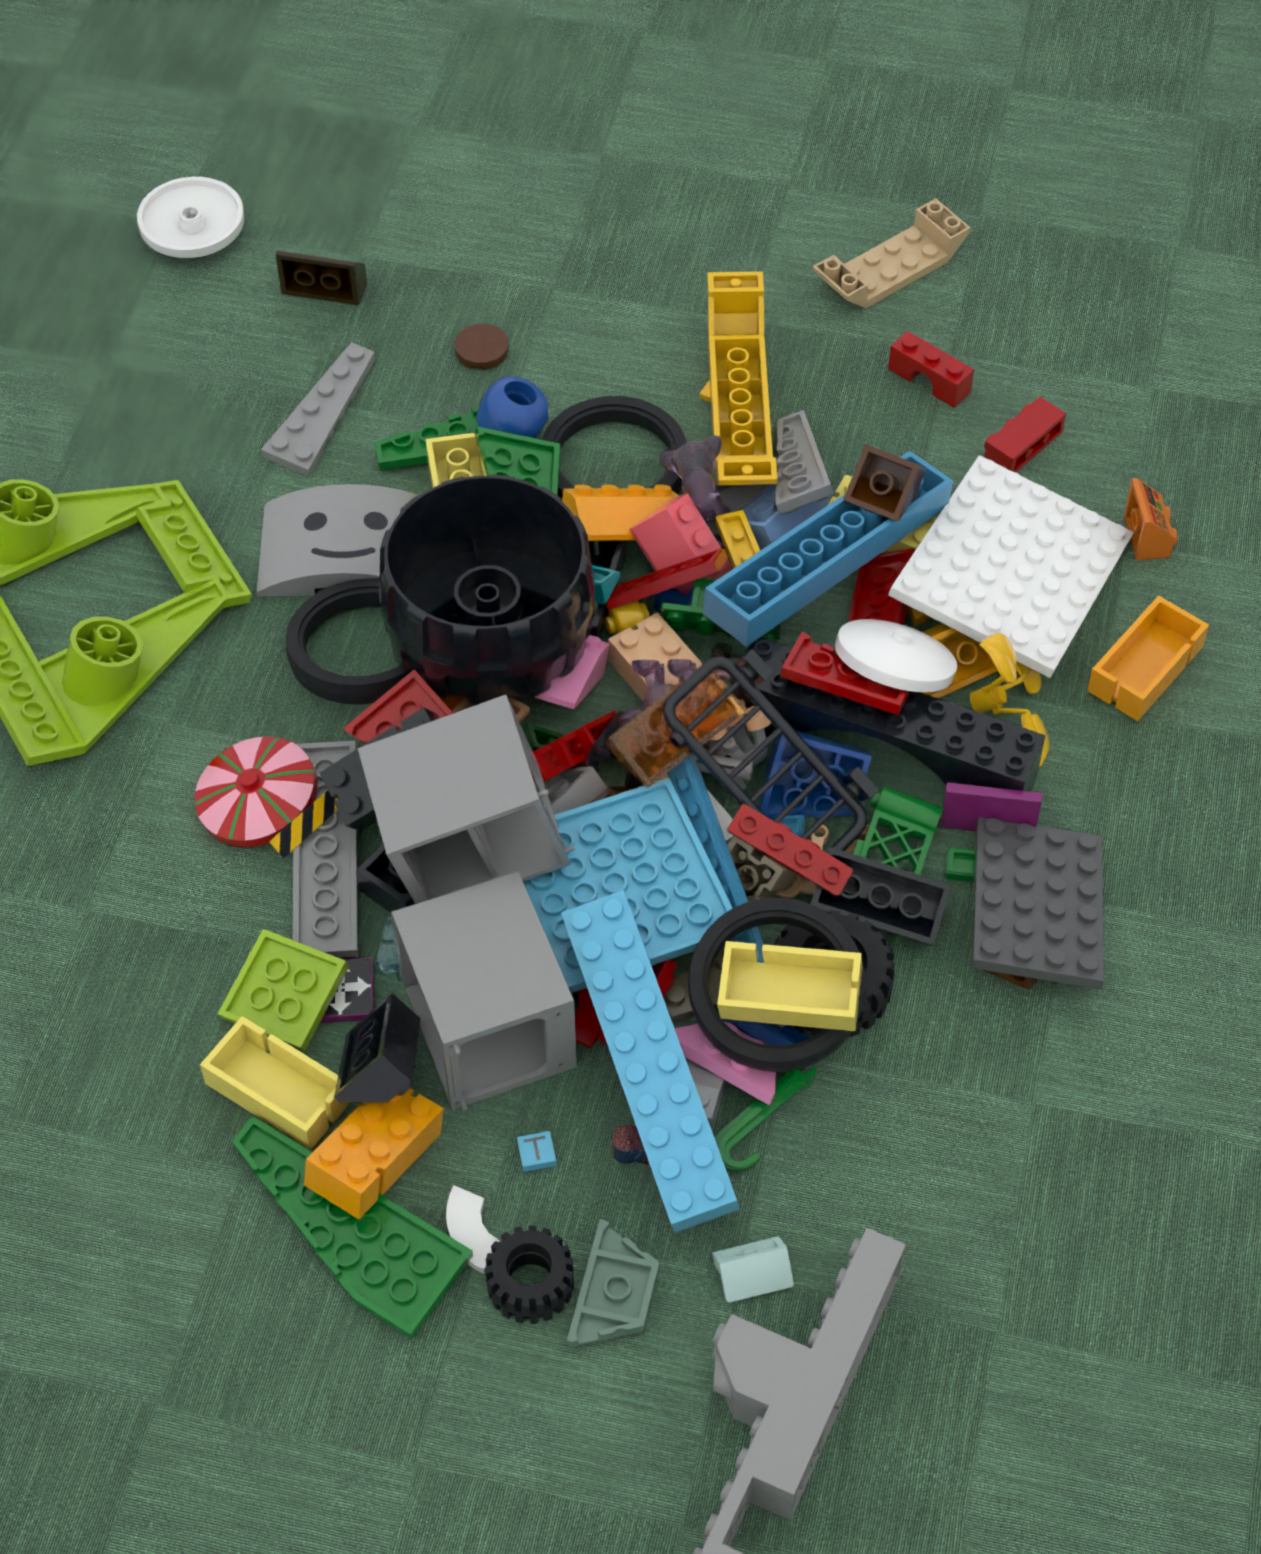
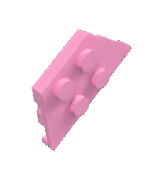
M724 1022L738 1035L750 1041L764 1044L761 1040L754 1039L738 1030L734 1025ZM698 1024L674 1028L684 1056L767 1105L772 1103L775 1095L776 1072L750 1068L728 1058L711 1044Z

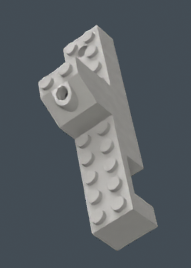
M866 1228L862 1239L857 1237L854 1239L848 1254L850 1260L847 1268H841L834 1285L836 1287L833 1298H827L821 1312L823 1319L819 1329L814 1327L807 1346L731 1314L726 1325H719L713 1338V1344H715L712 1358L715 1359L713 1391L725 1397L733 1419L752 1427L750 1431L752 1439L749 1448L743 1447L735 1464L737 1471L734 1482L728 1480L722 1490L719 1500L722 1502L719 1515L712 1513L704 1531V1534L707 1536L703 1549L697 1546L693 1554H744L730 1546L750 1503L791 1521L899 1279L906 1248L905 1243L869 1228Z

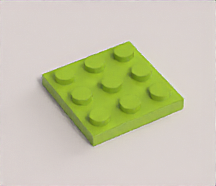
M263 929L223 1002L218 1015L221 1019L234 1024L243 1016L266 1030L267 1037L272 1034L293 1048L305 1052L350 965L343 959Z

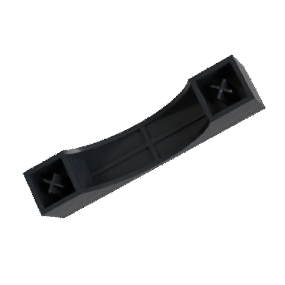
M760 637L751 643L746 651L747 653L753 649L774 672L756 687L796 731L804 733L819 729H839L880 739L918 759L931 769L945 785L947 783H957L1030 792L1034 786L1046 735L921 692L909 691L908 697L898 715L780 677L781 667L791 652V647ZM740 687L730 694V702L744 700L746 709L755 706ZM772 723L763 728L766 737H769L777 729Z

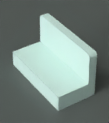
M779 1236L712 1252L715 1267L721 1275L724 1296L727 1302H734L790 1288L794 1285L788 1250Z

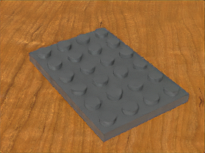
M978 817L975 831L971 968L1101 989L1104 982L1101 835L1040 825L1035 827L1027 823L1017 824L1001 821L997 818Z

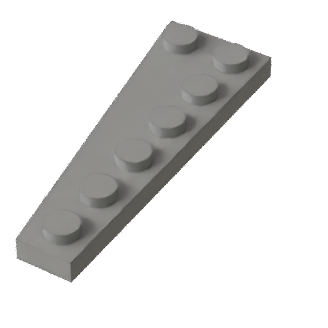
M351 342L261 449L262 457L309 477L323 454V448L327 440H331L336 424L344 417L345 408L349 402L353 401L358 387L361 386L375 361V352Z
M804 410L778 419V458L776 459L778 486H776L775 503L779 514H783L785 512L797 511L801 506L812 502H821L828 496L833 495L834 491Z

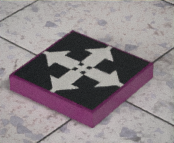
M372 958L345 960L350 966L320 1023L361 1021L374 1010Z

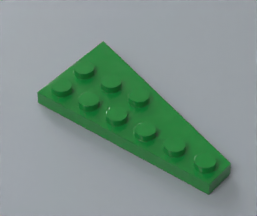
M476 427L474 434L487 476L504 475L515 477V479L544 487L557 495L559 443Z

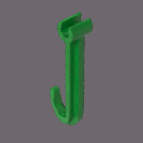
M816 1067L805 1074L801 1072L804 1068L789 1071L775 1083V1095L770 1105L756 1099L720 1130L715 1137V1141L726 1170L733 1172L746 1171L759 1161L760 1155L757 1152L741 1161L733 1160L729 1152L800 1089L810 1087L814 1081Z

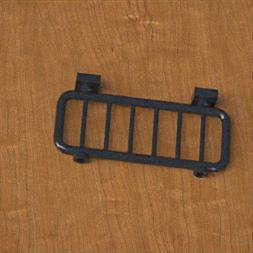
M753 649L745 653L735 663L724 657H713L704 662L664 702V720L672 730L668 735L669 740L678 749H682L686 745L740 806L746 804L764 816L766 815L754 802L803 757L819 776L772 821L780 822L818 784L824 781L840 799L801 838L808 839L828 818L845 804L853 813L855 821L853 826L831 846L845 851L863 833L867 825L866 810L860 802L871 798L879 789L859 767L848 770L840 779L831 771L756 687L774 672ZM716 669L724 670L733 679L734 683L686 727L676 716V706ZM740 687L755 706L707 751L691 731L733 691ZM760 710L777 729L728 774L712 755ZM782 734L796 749L797 753L753 796L749 797L734 781V778L772 741Z

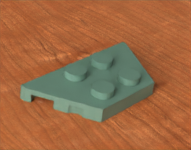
M599 1219L567 1337L568 1347H577L644 1332L660 1269V1262L647 1252L640 1251L637 1245L628 1237H621L603 1219Z

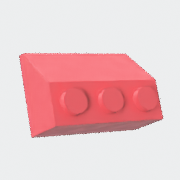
M688 493L670 499L629 529L655 571L721 548ZM727 558L718 572L702 578L718 580L732 570L733 566ZM695 580L676 586L674 589H677L686 596L694 586Z

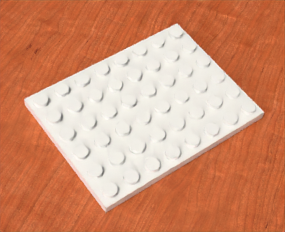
M979 455L951 496L949 504L945 505L892 585L888 596L980 643L988 636L996 633L1006 635L1013 646L1017 662L1051 678L1134 532Z

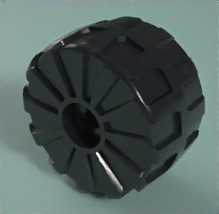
M504 475L451 479L442 482V484L431 488L419 496H415L400 509V514L393 522L391 528L385 532L380 547V607L386 632L390 636L394 658L404 672L415 669L439 697L445 699L451 694L467 698L469 703L474 706L503 695H507L508 698L516 697L519 700L533 698L549 690L551 681L556 677H564L571 673L583 657L585 640L592 630L595 603V579L588 535L580 518L574 516L570 509L561 501V498L550 490L515 479V477Z

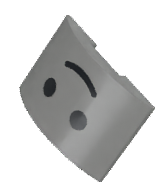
M339 484L302 489L267 502L264 505L257 596H313L316 594V588H328L356 579L380 578V547L384 534L391 528L393 522L400 514V509L415 496L419 495L382 486Z

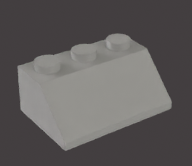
M593 766L569 768L550 778L545 783L554 815L589 804L608 788Z

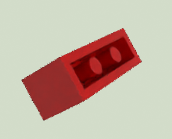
M1039 396L1031 404H1026L1014 419L1010 418L1007 420L1001 430L996 434H991L986 439L984 458L992 460L1012 472H1018L1063 433L1066 413Z

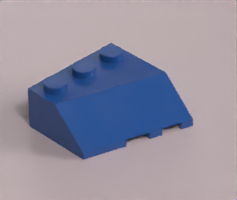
M796 731L839 779L848 770L859 767L867 775L872 758L867 749ZM782 734L774 740L761 787L797 753L796 749ZM801 757L759 798L758 807L769 819H774L819 775ZM822 781L786 816L804 815L805 817L816 816L819 818L840 798ZM843 804L831 817L851 816L853 813Z

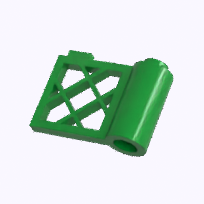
M883 785L882 789L878 790L871 798L869 806L874 808L873 816L864 841L858 839L853 854L866 858L868 851L879 847L885 858L880 863L898 868L897 862L909 859L914 868L913 873L920 875L943 807ZM877 822L890 826L894 835L882 839L876 830ZM914 835L924 839L921 847L911 850L904 837ZM898 840L905 853L892 857L886 844Z

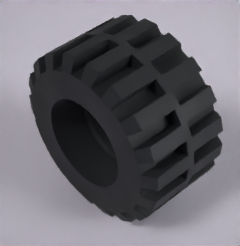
M529 1225V1230L522 1231V1226L514 1228V1234L512 1235L508 1232L502 1234L501 1243L495 1241L491 1246L492 1253H487L486 1257L487 1291L489 1298H492L493 1306L496 1310L502 1308V1315L507 1319L512 1315L515 1316V1321L523 1324L524 1319H530L531 1324H538V1318L544 1317L545 1321L552 1319V1312L561 1313L564 1310V1302L569 1303L572 1297L571 1290H574L573 1258H571L568 1245L563 1246V1239L558 1234L551 1237V1230L543 1228L542 1232L537 1231V1226ZM526 1264L542 1266L550 1273L544 1281L531 1286L518 1284L510 1277L517 1268Z

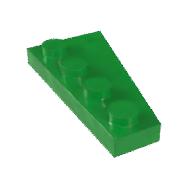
M479 406L471 408L472 412L462 416L459 413L448 416V421L436 425L433 422L422 425V429L417 432L405 431L374 442L379 471L428 463L426 439L474 433L476 427H479L476 416Z

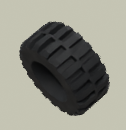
M831 910L829 915L834 917L846 929L854 940L859 953L862 954L866 984L865 999L861 1014L856 1023V1031H852L849 1037L860 1034L861 1027L865 1030L872 1027L876 1022V1018H881L885 1013L887 1003L890 1002L894 981V954L892 948L886 945V937L880 931L875 933V926L869 921L865 920L863 923L859 921V916L849 913L848 916L841 915L840 911ZM787 925L781 931V937L776 938L773 944L776 946L831 950L814 934L791 925ZM795 1026V1029L802 1033H805L806 1030L813 1032L812 1036H815L824 1029Z

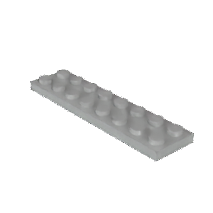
M355 741L296 744L307 754L316 771L318 788L315 801L328 790L319 772L355 751ZM338 810L293 850L292 940L337 958L358 957L357 830L345 825Z

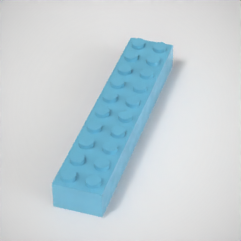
M624 890L561 912L674 1232L685 1230L739 1210L737 1198Z

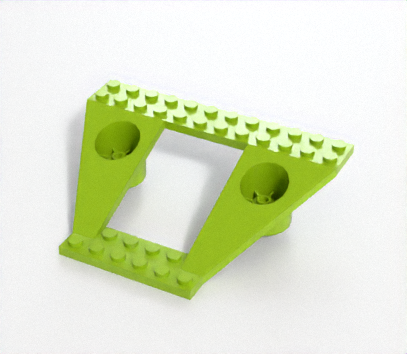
M25 479L7 480L0 483V586L140 522L184 592L126 621L107 616L90 617L82 620L72 628L68 648L39 662L0 595V718L27 766L85 754L223 608L250 603L252 593L179 480L53 494L45 486Z

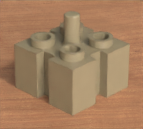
M735 836L732 837L728 844L748 902L764 898H776L775 894L777 891L787 890L797 874Z

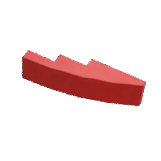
M615 710L534 751L533 753L538 762L543 781L586 760L590 747L615 716Z

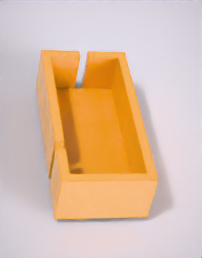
M1158 595L1092 668L1087 691L1108 704H1111L1113 701L1116 702V709L1139 721L1184 670L1186 664L1190 663L1203 648L1209 624Z
M411 1088L402 1096H394L388 1103L362 1102L305 1159L304 1185L355 1218L360 1219L377 1202L378 1194L383 1195L440 1136L444 1108L421 1094L413 1097L414 1090Z

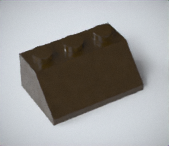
M283 251L276 252L281 294L352 305L360 304L367 285L365 263Z

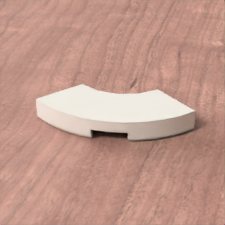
M453 1186L446 1208L449 1235L472 1250L473 1257L468 1265L485 1275L487 1253H492V1244L495 1241H500L492 1236L482 1223L481 1215L485 1205L484 1198Z

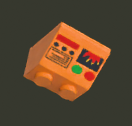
M1132 478L1123 518L1126 528L1134 532L1130 541L1136 561L1168 558L1171 556L1173 545L1177 544V531L1170 524V509L1164 505L1160 493L1140 479Z

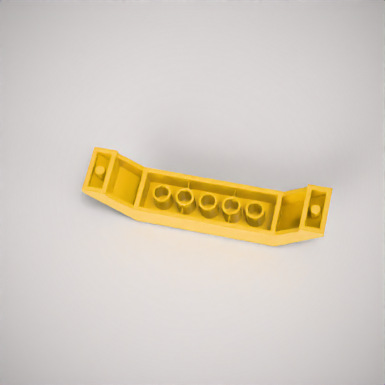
M763 271L708 272V362L715 483L717 485L777 484L776 457H773L764 338Z

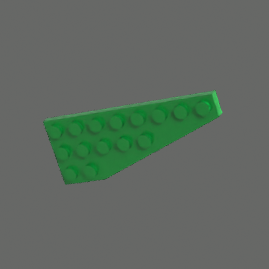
M253 1115L232 1140L236 1151L354 1303L408 1338L413 1339L473 1257L472 1250L381 1194H378L377 1202L360 1219L355 1218L304 1185L305 1159L312 1152Z

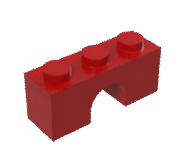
M906 331L891 345L888 369L909 382L920 372L924 373L933 385L932 395L953 408L971 393L974 369L909 331Z

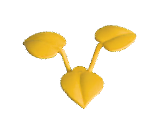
M1001 633L990 635L979 645L989 654L1001 677L981 689L972 691L970 693L971 706L974 711L982 714L993 711L994 715L1000 713L1020 714L1023 728L1046 735L1039 764L1040 767L1049 751V737L1042 720L1037 714L1031 715L1028 709L1001 708L1003 703L1007 701L1005 690L1022 682L1029 694L1039 692L1041 688L1040 673L1016 661L1015 651L1006 635ZM1004 681L1007 683V684L1002 685V686L999 685V684H1001V683L1004 682Z

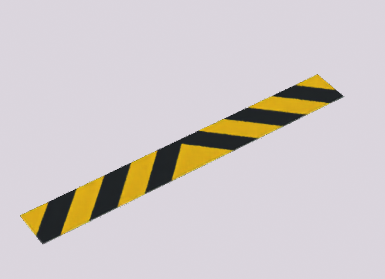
M328 790L269 841L283 859L338 810L334 803L338 799L331 797Z

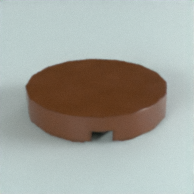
M490 324L468 326L459 332L455 339L456 357L459 362L470 368H473V366H480V369L496 367L506 359L509 350L508 337L505 332L497 326Z

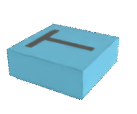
M550 1131L517 1137L523 1172L557 1166Z

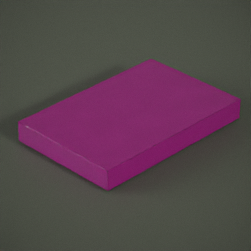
M947 783L940 827L976 831L978 817L997 818L1001 821L1017 824L1027 823L1036 827L1042 803V793Z

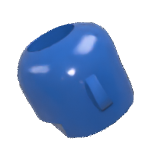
M501 377L493 382L485 392L477 410V423L479 427L537 439L543 426L548 421L549 404L544 393L534 383L521 377Z

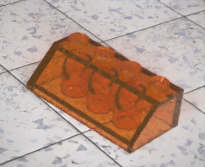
M713 671L676 706V716L686 727L728 688L716 671ZM690 675L604 740L622 765L646 788L692 754L686 745L682 749H678L672 744L668 738L672 730L665 722L663 716L664 702ZM731 693L691 733L703 745L746 712V710L734 694Z

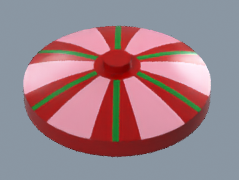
M256 737L241 741L217 755L200 776L195 790L197 815L209 834L220 842L237 847H255L270 843L269 841L315 801L318 788L316 771L307 754L291 741L278 737Z

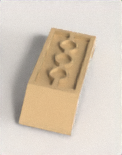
M934 199L916 209L914 226L845 264L835 255H832L814 265L813 271L847 301L863 308H868L948 263L970 233L971 227L939 200Z

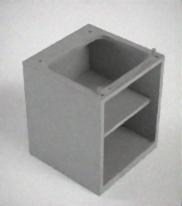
M507 695L358 748L386 855L415 904L519 871L524 882L570 865L567 853L575 850L574 845L565 848L549 800V792L545 787L538 762Z
M519 871L391 912L401 981L413 1012L421 1018L419 1027L451 1110L462 1107L463 1111H467L466 1105L577 1067L574 999Z

